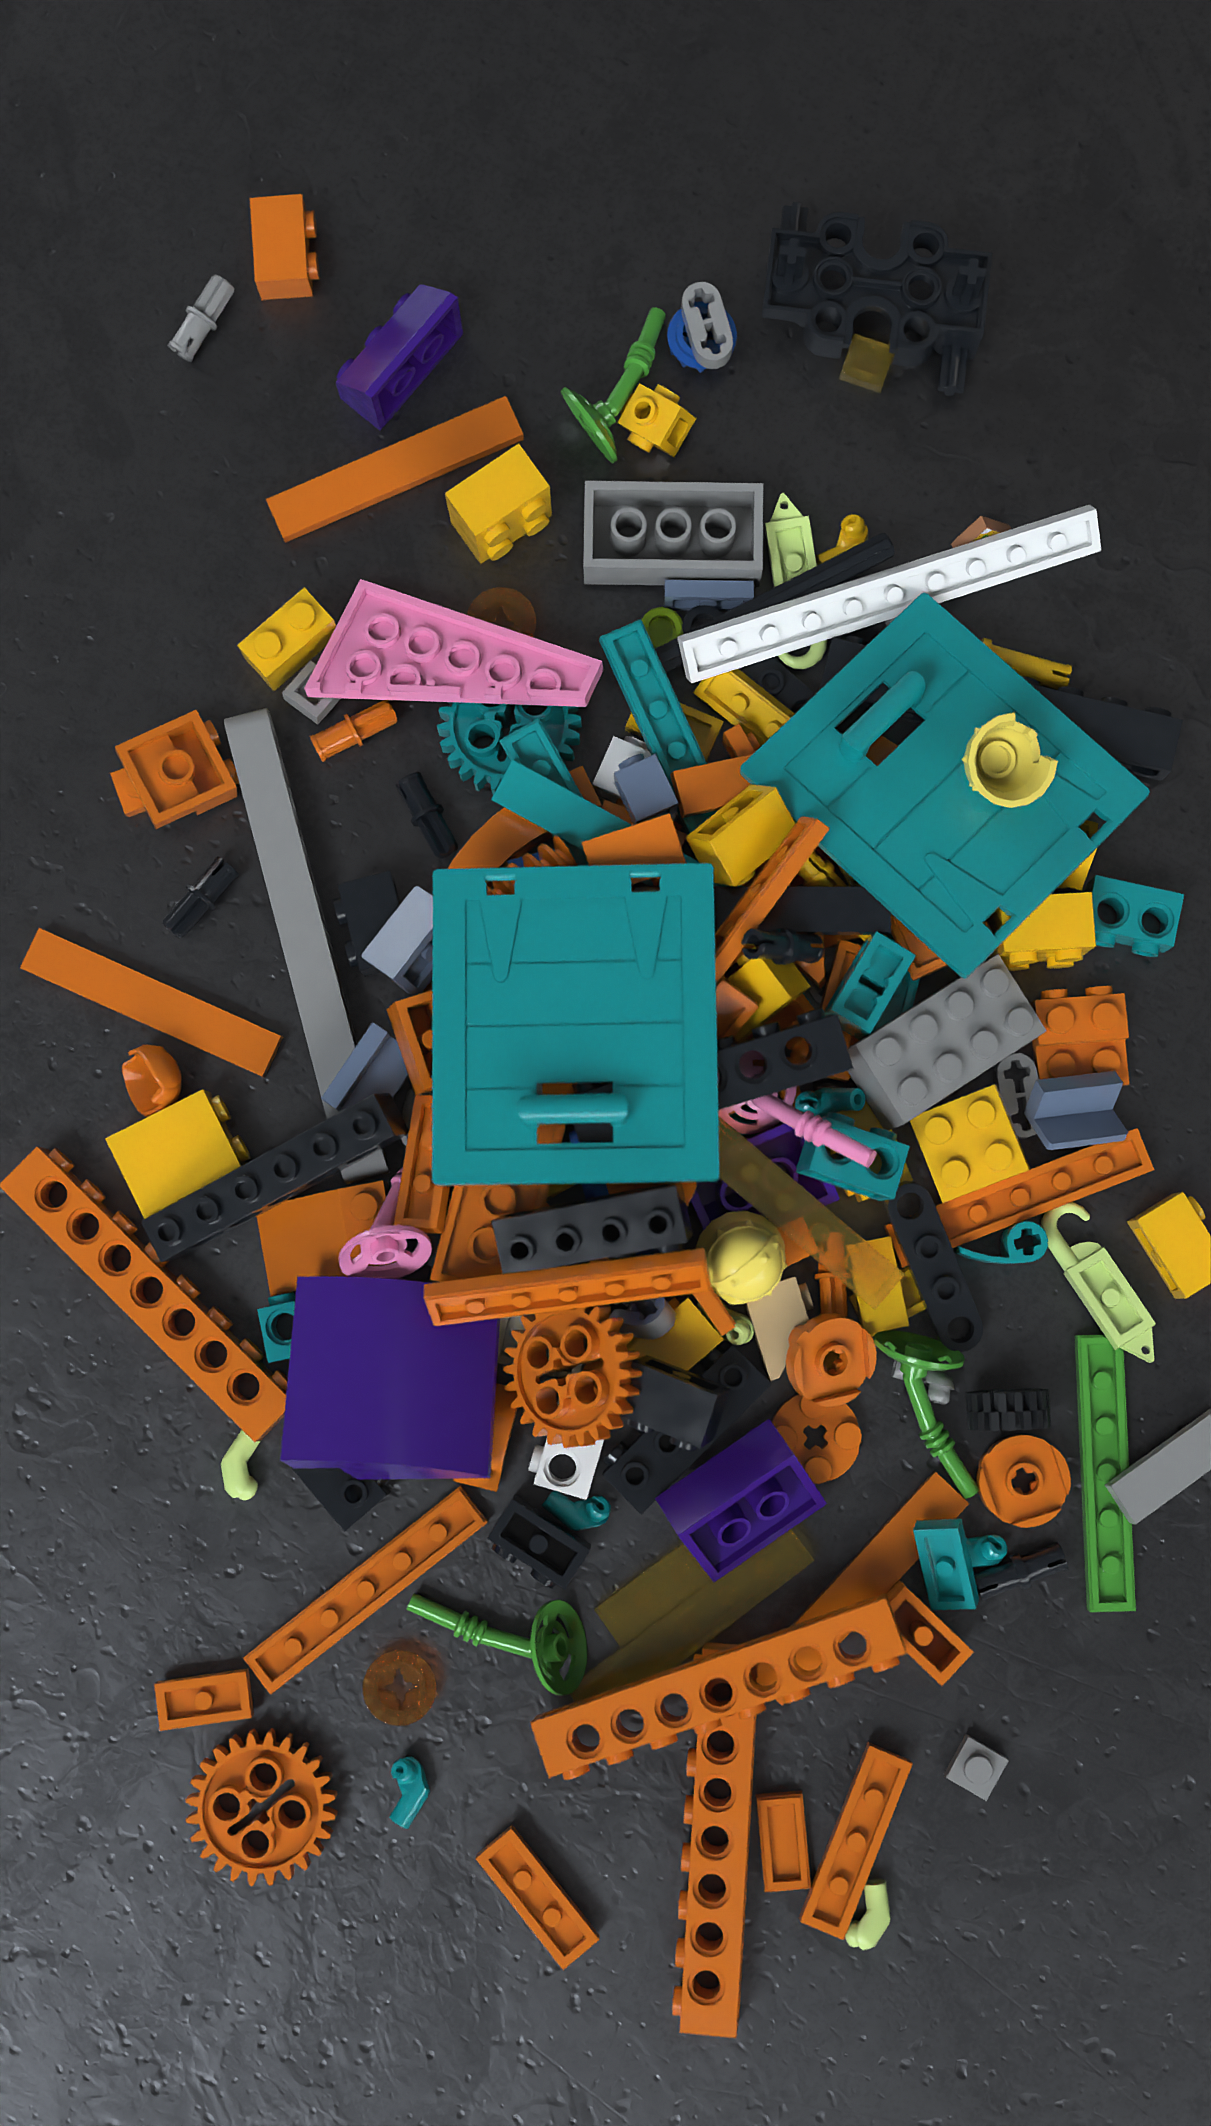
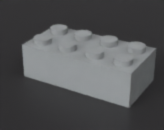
M585 481L584 584L665 585V580L754 581V587L760 586L763 570V483Z
M997 954L984 961L968 978H956L848 1047L854 1068L848 1070V1073L856 1086L863 1090L866 1102L883 1129L889 1131L915 1118L1047 1030L1003 960Z

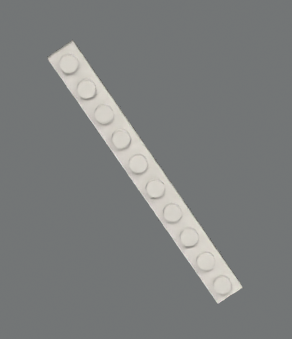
M1090 505L1082 506L678 636L686 678L691 683H695L895 618L922 593H927L936 602L942 603L1101 551L1097 510Z

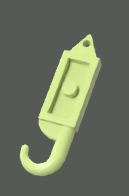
M781 493L771 520L765 523L764 527L774 587L817 566L809 516L803 517L784 493ZM786 504L788 508L782 509L780 505ZM827 640L810 645L809 651L803 656L796 657L787 652L778 655V657L791 668L806 669L812 667L825 654Z
M1075 1202L1045 1212L1041 1220V1227L1046 1232L1048 1248L1114 1350L1121 1348L1148 1363H1152L1155 1360L1152 1327L1156 1323L1104 1247L1094 1242H1083L1069 1247L1057 1229V1221L1065 1213L1076 1214L1084 1221L1090 1219V1214L1083 1206ZM1142 1347L1148 1349V1354H1144L1141 1351Z

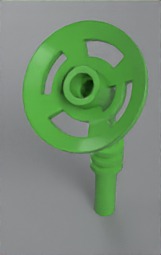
M652 308L649 311L638 341L634 342L630 347L624 363L625 371L606 402L603 403L599 400L596 404L592 405L583 396L567 387L560 390L564 400L583 429L612 464L618 459L615 442L609 427L616 422L614 417L620 413L640 379L649 374L656 355L654 346L666 317L665 312L660 308Z
M894 1330L877 1332L874 1337V1344L886 1355L901 1363L900 1371L903 1372L902 1378L921 1429L919 1433L920 1438L925 1440L924 1444L927 1448H931L930 1454L932 1457L939 1458L963 1498L968 1499L974 1496L979 1491L978 1486L954 1450L955 1441L953 1438H948L950 1433L947 1429H943L945 1425L942 1421L936 1420L922 1378L927 1377L928 1370L944 1371L962 1367L965 1360L964 1355L959 1350L952 1351L939 1340L927 1336ZM946 1360L949 1364H942L940 1362Z
M416 1593L413 1594L408 1604L407 1610L454 1631V1637L458 1638L460 1635H463V1641L465 1642L472 1639V1645L476 1647L481 1643L532 1659L541 1683L549 1692L555 1695L571 1694L582 1682L587 1664L586 1636L578 1614L565 1601L552 1600L540 1607L533 1621L531 1639L489 1627L488 1621L484 1619L478 1622V1616L474 1615L472 1618H469V1612L467 1611L460 1614ZM557 1616L563 1621L564 1625L566 1626L569 1638L567 1637L566 1631L563 1628V1626L558 1621H556ZM542 1620H543V1626H542V1627L540 1628V1630L538 1631L539 1626H540V1624H541V1622H542ZM568 1655H571L570 1667L563 1679L559 1670L562 1668Z

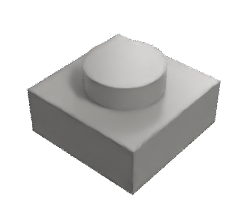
M310 660L284 689L282 694L285 701L316 724H319L341 698L307 697L304 688L316 666Z
M965 1734L944 1775L949 1780L987 1801L1009 1760L996 1750Z

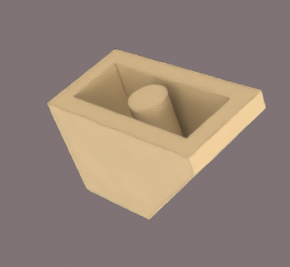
M796 1276L780 1280L772 1290V1295H766L756 1301L744 1303L748 1317L752 1321L754 1337L765 1373L770 1381L780 1378L786 1366V1355L790 1346L788 1340L791 1331L798 1325H805L809 1321L806 1311L814 1309L806 1283L798 1285Z

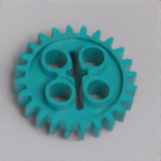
M448 702L450 706L439 707L440 718L446 722L438 724L437 730L439 736L445 737L440 742L442 752L451 753L447 758L450 768L461 766L459 776L463 782L474 775V786L477 791H480L487 782L490 783L492 794L494 795L511 763L508 756H506L503 762L498 761V758L503 749L499 740L504 738L503 728H507L509 725L512 704L486 707L482 703ZM515 705L514 713L517 724L511 725L509 734L539 718L561 759L567 761L574 760V751L568 745H580V734L574 731L582 727L581 716L574 714L579 710V707L546 706L547 708L542 714L532 716L525 712L530 705ZM488 736L494 739L493 743L487 748L478 749L473 746V742L479 737Z

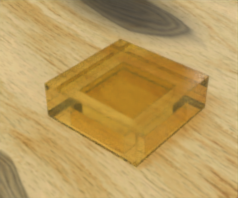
M854 334L839 379L880 393L893 354L889 353V345Z

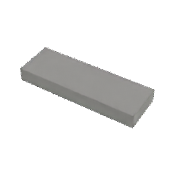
M1211 1408L1105 1484L1130 1524L1136 1525L1211 1470Z

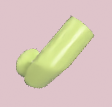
M243 1430L240 1431L223 1457L221 1469L225 1491L231 1497H238L244 1501L251 1499L258 1488L257 1481L252 1476H249L247 1462L261 1440L254 1442Z

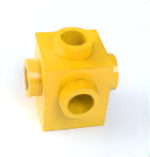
M639 383L635 392L630 395L623 406L621 417L617 423L631 432L627 440L644 451L650 453L653 446L675 457L696 418L677 404L680 397L659 384H657L653 391Z

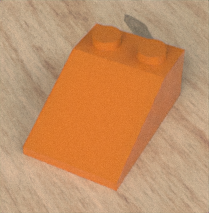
M381 1180L287 1200L257 1216L270 1296L296 1292L297 1277H348L340 1268L339 1253L343 1246L352 1238L371 1230V1226L390 1191L388 1182ZM360 1244L355 1245L350 1254L352 1259L361 1253ZM368 1264V1266H383V1265H389V1264H380V1265Z

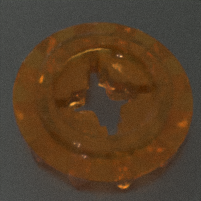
M498 587L486 590L473 600L468 609V616L486 622H494L497 620L499 607H503L507 621H514V625L506 627L507 629L530 637L534 636L537 624L534 608L523 594L514 589Z
M397 1649L379 1656L370 1665L363 1681V1697L370 1712L380 1721L394 1726L409 1725L420 1720L431 1708L436 1695L437 1682L431 1665L419 1657L416 1652ZM397 1668H400V1675H403L404 1682H412V1685L419 1684V1686H415L406 1692L402 1707H400V1699H397L396 1692L388 1691V1689L381 1690V1688L395 1681Z

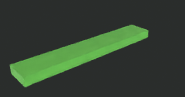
M1104 1334L1074 1335L1087 1611H1136L1132 1524L1128 1522L1105 1486L1106 1483L1129 1468L1124 1350L1121 1348L1114 1350Z

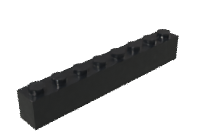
M848 635L842 636L841 639L832 638L819 691L867 646L866 640ZM1022 676L1130 773L1162 781L1171 772L1183 720L1171 717L1170 711L1157 707H1147L1144 711L1127 707L1128 703L1125 700L1115 697H1103L1101 700L1084 697L1083 691L1072 687H1059L1058 690L1040 686V681ZM882 683L856 709L867 711L889 688ZM911 707L899 718L922 724L925 721Z

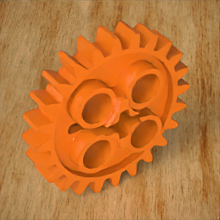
M609 1305L522 1315L521 1321L525 1329L512 1330L511 1332L518 1345L517 1347L505 1348V1352L514 1358L513 1364L503 1367L504 1372L513 1374L514 1381L508 1383L505 1386V1390L516 1391L518 1397L510 1406L511 1408L523 1407L525 1412L521 1417L520 1423H535L532 1435L535 1437L547 1435V1444L549 1445L562 1443L564 1448L578 1447L579 1445L580 1447L595 1445L597 1440L609 1439L611 1437V1429H618L624 1426L619 1414H628L634 1411L626 1399L627 1396L640 1395V1391L630 1384L631 1378L642 1375V1371L631 1368L630 1362L640 1356V1351H628L626 1345L633 1339L634 1335L633 1333H619L624 1319L622 1317L609 1318L611 1306ZM585 1335H586V1338H587V1340H588L587 1351H586V1349H585V1347H584V1337H585ZM547 1347H548V1349H549V1356H550V1357H549V1360L547 1359V1356H546V1349H547ZM601 1359L604 1360V1366L601 1368L569 1374L566 1378L540 1382V1376L543 1374L575 1368L578 1364H588ZM595 1381H596V1384H597V1386H598V1394H597V1396L595 1395V1392H594V1382H595ZM556 1393L559 1395V1406L556 1402Z
M271 1728L267 1732L264 1741H260L256 1729H251L248 1733L246 1744L243 1743L237 1734H234L229 1739L231 1751L218 1744L213 1749L217 1762L205 1758L200 1763L201 1769L207 1776L195 1775L190 1781L195 1788L200 1790V1792L190 1794L185 1802L191 1806L198 1807V1810L190 1813L186 1818V1823L199 1824L200 1826L190 1839L192 1842L206 1841L207 1846L202 1851L200 1857L203 1859L215 1854L218 1857L214 1867L216 1873L226 1864L232 1867L230 1881L234 1882L240 1873L244 1871L248 1874L249 1886H253L259 1874L264 1873L268 1885L271 1886L274 1884L277 1871L279 1870L287 1880H291L294 1875L293 1863H296L303 1870H307L311 1864L307 1852L320 1856L324 1847L317 1838L330 1839L333 1833V1829L323 1823V1821L334 1820L338 1813L336 1809L326 1806V1803L336 1798L338 1795L337 1791L324 1789L323 1787L333 1774L332 1772L318 1774L316 1769L323 1757L320 1755L308 1760L305 1757L310 1745L308 1742L302 1744L297 1750L292 1748V1733H289L282 1743L276 1742L275 1729ZM259 1763L270 1764L277 1773V1780L269 1784L261 1782L255 1774V1766ZM287 1780H294L295 1786L275 1799L267 1812L265 1810L259 1812L236 1834L229 1832V1827L248 1815L256 1802L261 1803L265 1801ZM222 1793L234 1794L240 1802V1811L229 1813L223 1810L219 1804V1795ZM289 1800L300 1802L305 1809L306 1817L301 1820L290 1819L284 1812V1802ZM251 1830L262 1831L269 1840V1847L264 1850L253 1848L247 1840V1833Z

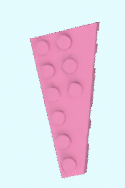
M360 579L304 690L307 697L586 707L604 668L601 660Z

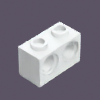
M547 1440L545 1446L536 1444L528 1471L537 1473L534 1484L587 1500L604 1440H597L595 1445L583 1447L579 1445L578 1447L564 1448L562 1443L549 1445ZM559 1454L569 1455L576 1464L575 1473L566 1479L555 1477L550 1470V1461L554 1456Z

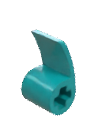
M1024 1221L1011 1225L1003 1231L1000 1237L1002 1257L980 1254L960 1246L955 1247L954 1251L955 1254L964 1258L985 1263H1027L1039 1260L1045 1254L1048 1247V1238L1045 1230L1040 1225ZM1021 1230H1024V1236H1032L1033 1245L1026 1247V1255H1023V1248L1016 1249L1014 1245V1239L1021 1237Z

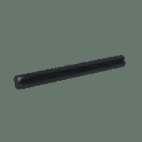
M880 533L684 634L837 586L892 558L895 554L892 541L886 533ZM678 638L655 648L665 673L683 665Z

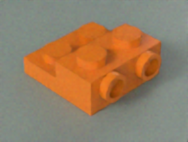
M197 710L115 746L116 753L155 829L193 812H196L197 815L202 814L237 797L236 784H239L236 768L230 758L222 760L216 746L221 744L218 733L210 720L202 721Z
M1112 986L1086 988V996L1068 997V989L1040 992L1041 999L1030 1003L1047 1030L1032 1040L1034 1063L1039 1080L1116 1071L1123 1081L1122 1086L1129 1085L1125 1040L1129 1038L1125 993L1113 994Z

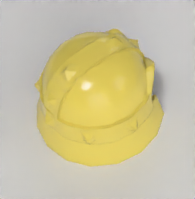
M1015 712L999 715L981 728H975L962 758L972 791H979L982 796L995 805L1009 808L1029 805L1042 796L1054 780L1058 761L1046 755L1040 756L1036 731L1016 722Z
M749 1211L728 1212L711 1221L700 1234L695 1248L705 1249L712 1289L732 1305L748 1303L766 1295H772V1290L780 1282L783 1270L787 1267L785 1263V1242L777 1227L764 1216Z

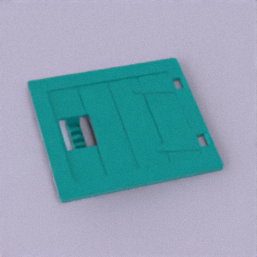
M927 593L920 594L740 767L741 776L750 784L776 787L795 823L800 817L806 816L816 818L830 828L818 844V847L964 979L968 978L1146 800L1150 793L1149 788ZM882 683L889 688L845 733L841 734L835 729ZM911 707L925 721L876 766L866 757L869 747ZM1015 712L1016 722L1036 731L1040 756L1046 755L1057 760L1058 763L1054 780L1042 796L1029 805L1009 808L995 805L982 796L979 791H972L962 758L975 728H981L999 715ZM1095 813L1106 823L1091 838H1088L1087 834L1079 827ZM1000 908L1011 918L993 935L991 930L983 923Z
M712 864L434 870L432 1001L433 1183L437 1186L717 1181L719 1179L714 877ZM661 877L659 892H632L630 878ZM516 880L514 883V895H488L486 881ZM613 1083V1094L537 1095V1084ZM610 1123L613 1126V1143L538 1144L537 1127L539 1124Z

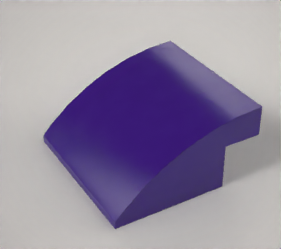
M297 1277L280 1461L293 1468H339L358 1480L491 1478L500 1318L434 1326L424 1299V1284H431L428 1282L368 1277Z

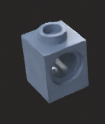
M638 754L618 765L620 770L614 772V785L633 825L669 813L670 815L677 813V798L656 754L644 758L643 754Z

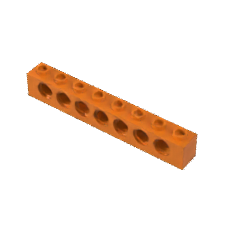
M37 1146L0 1183V1188L254 1442L262 1440L284 1417L288 1377L278 1369L273 1374L261 1362L265 1357L264 1353L248 1338L245 1337L240 1341L229 1330L233 1325L231 1320L216 1306L209 1310L197 1298L201 1293L199 1288L184 1274L177 1278L165 1266L169 1261H160L152 1243L149 1242L145 1246L133 1234L138 1229L136 1225L119 1210L113 1214L102 1203L106 1198L104 1193L88 1179L82 1183L70 1171L75 1165L64 1153L56 1147L50 1151L49 1149ZM62 1183L67 1190V1199L63 1205L55 1208L50 1203L49 1192L55 1184ZM93 1214L99 1222V1230L93 1238L86 1239L80 1231V1224L84 1217ZM123 1245L131 1254V1262L125 1270L118 1271L112 1264V1254L116 1248ZM152 1277L157 1278L163 1286V1294L155 1303L149 1302L143 1294L144 1284ZM182 1309L189 1310L195 1318V1326L187 1335L181 1334L175 1327V1317ZM213 1341L221 1342L227 1350V1359L220 1367L212 1365L206 1356L207 1348ZM245 1373L253 1374L259 1381V1392L253 1399L244 1397L238 1389L239 1379Z
M884 1593L541 1713L530 1724L548 1777L562 1774L564 1780H569L589 1772L590 1763L605 1758L608 1765L627 1760L634 1756L632 1749L648 1743H650L652 1750L668 1746L678 1741L677 1733L694 1728L696 1734L714 1730L722 1725L720 1718L738 1712L740 1719L757 1715L766 1710V1702L782 1697L785 1704L798 1701L811 1694L809 1687L827 1681L829 1688L844 1685L855 1679V1671L869 1666L872 1667L874 1673L890 1669L900 1664L898 1656L906 1654V1646L887 1594ZM849 1631L860 1633L867 1643L865 1650L857 1655H850L844 1652L839 1643V1639L844 1633ZM803 1647H812L820 1653L822 1663L814 1670H805L797 1664L795 1659L796 1652ZM764 1662L772 1665L777 1672V1680L767 1686L758 1684L751 1674V1668L755 1664ZM714 1678L725 1679L732 1687V1697L725 1701L714 1699L708 1692V1682ZM672 1693L683 1696L688 1704V1712L682 1716L671 1715L665 1709L664 1697ZM625 1709L638 1711L644 1720L643 1729L639 1731L626 1729L620 1720L621 1712ZM583 1724L593 1726L599 1733V1744L596 1746L582 1744L577 1736V1727Z
M706 1642L702 1649V1654H694L693 1660L736 1645ZM758 1663L751 1668L752 1677L756 1682ZM722 1678L710 1680L707 1684L709 1694L713 1697L712 1688L719 1683L729 1684V1682ZM738 1712L720 1718L722 1722L720 1727L697 1734V1748H689L687 1776L695 1777L694 1796L686 1795L684 1824L692 1825L691 1843L683 1842L681 1871L689 1872L688 1890H680L678 1919L686 1920L685 1938H677L675 1967L683 1968L682 1986L675 1985L672 2015L681 2016L680 2033L736 2038L739 2027L757 1715L740 1719ZM719 1730L729 1733L734 1740V1747L727 1752L715 1750L709 1740L710 1734ZM714 1778H721L730 1785L732 1793L724 1799L714 1798L707 1790V1782ZM710 1826H719L726 1831L729 1841L722 1846L711 1845L704 1836V1830ZM707 1874H716L724 1880L726 1889L720 1893H710L703 1887L701 1878ZM705 1922L715 1923L721 1928L723 1936L716 1941L706 1940L701 1936L698 1927ZM704 1970L711 1971L718 1976L720 1984L712 1989L704 1988L698 1983L696 1974Z

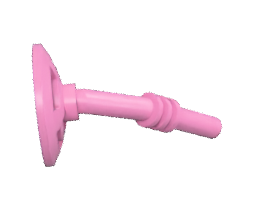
M748 1051L740 1058L739 1068L744 1076L754 1077L755 1074H759L763 1070V1066H753L752 1060H764L758 1051ZM717 1069V1080L719 1082L720 1074ZM796 1086L786 1089L783 1101L777 1098L778 1092L718 1110V1121L729 1130L737 1133H761L782 1121L795 1129V1135L798 1137L804 1136V1140L813 1142L817 1147L825 1145L867 1168L873 1163L876 1156L875 1150L833 1129L830 1121H823L822 1117L814 1116V1113L809 1110L803 1113L792 1107L796 1095ZM747 1104L756 1112L745 1111L741 1106ZM735 1111L743 1118L756 1120V1123H742L734 1120L728 1114Z
M403 1167L391 1179L392 1187L371 1226V1230L355 1236L341 1249L339 1265L346 1276L398 1279L418 1270L429 1259L432 1246L427 1234L414 1227L393 1225ZM416 1238L418 1240V1245L413 1253L406 1250V1239ZM360 1244L361 1253L352 1259L350 1257L352 1249L355 1245ZM368 1264H374V1265L389 1264V1265H383V1266H368Z

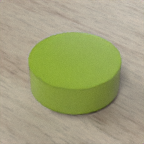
M657 607L648 611L642 618L654 648L683 635V622L680 616L672 609Z

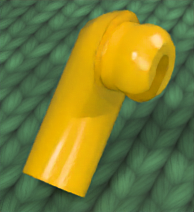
M851 514L842 520V529L836 547L815 556L817 565L867 540L868 528L861 516Z

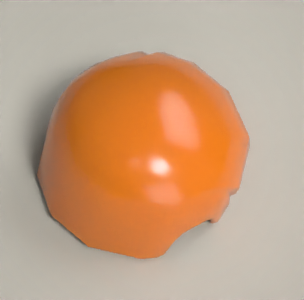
M145 1044L128 1052L129 1056L134 1055V1057L123 1063L122 1073L128 1094L137 1111L147 1117L174 1104L180 1095L182 1087V1076L177 1061L161 1046Z

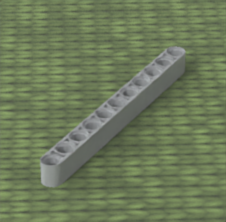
M263 708L224 719V725L322 1097L357 1046V1040L274 724L268 708ZM322 1100L327 1119L339 1113L338 1110ZM385 1147L342 1170L341 1174L345 1184L390 1173Z

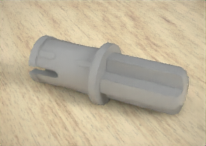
M218 275L211 277L194 306L186 308L187 317L172 341L167 345L174 352L178 350V355L187 361L192 362L193 356L210 330L215 331L218 327L215 321L234 293L233 286L226 279Z

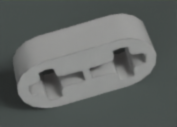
M695 282L688 286L682 296V317L696 361L705 368L717 369L724 366L730 360L733 349V336L718 289L707 282ZM702 297L704 303H709L708 319L703 320L700 309L693 307L695 298ZM712 331L715 343L721 344L719 353L712 354L710 348H704L706 347L707 340L706 332Z
M1022 1053L1009 1055L997 1063L994 1069V1083L999 1089L1010 1119L1012 1115L1018 1113L1017 1099L1022 1098L1025 1111L1035 1081L1039 1080L1035 1063L1030 1057ZM1011 1062H1016L1017 1068L1025 1069L1027 1076L1020 1079L1019 1082L1021 1093H1016L1013 1079H1005L1004 1071L1011 1068ZM1019 1123L1013 1124L1018 1138L1025 1139L1037 1134L1030 1123H1027V1131L1022 1130Z
M664 1297L606 1304L611 1306L609 1318L622 1317L624 1319L619 1333H633L634 1337L657 1339L662 1337L673 1327L676 1320V1312Z

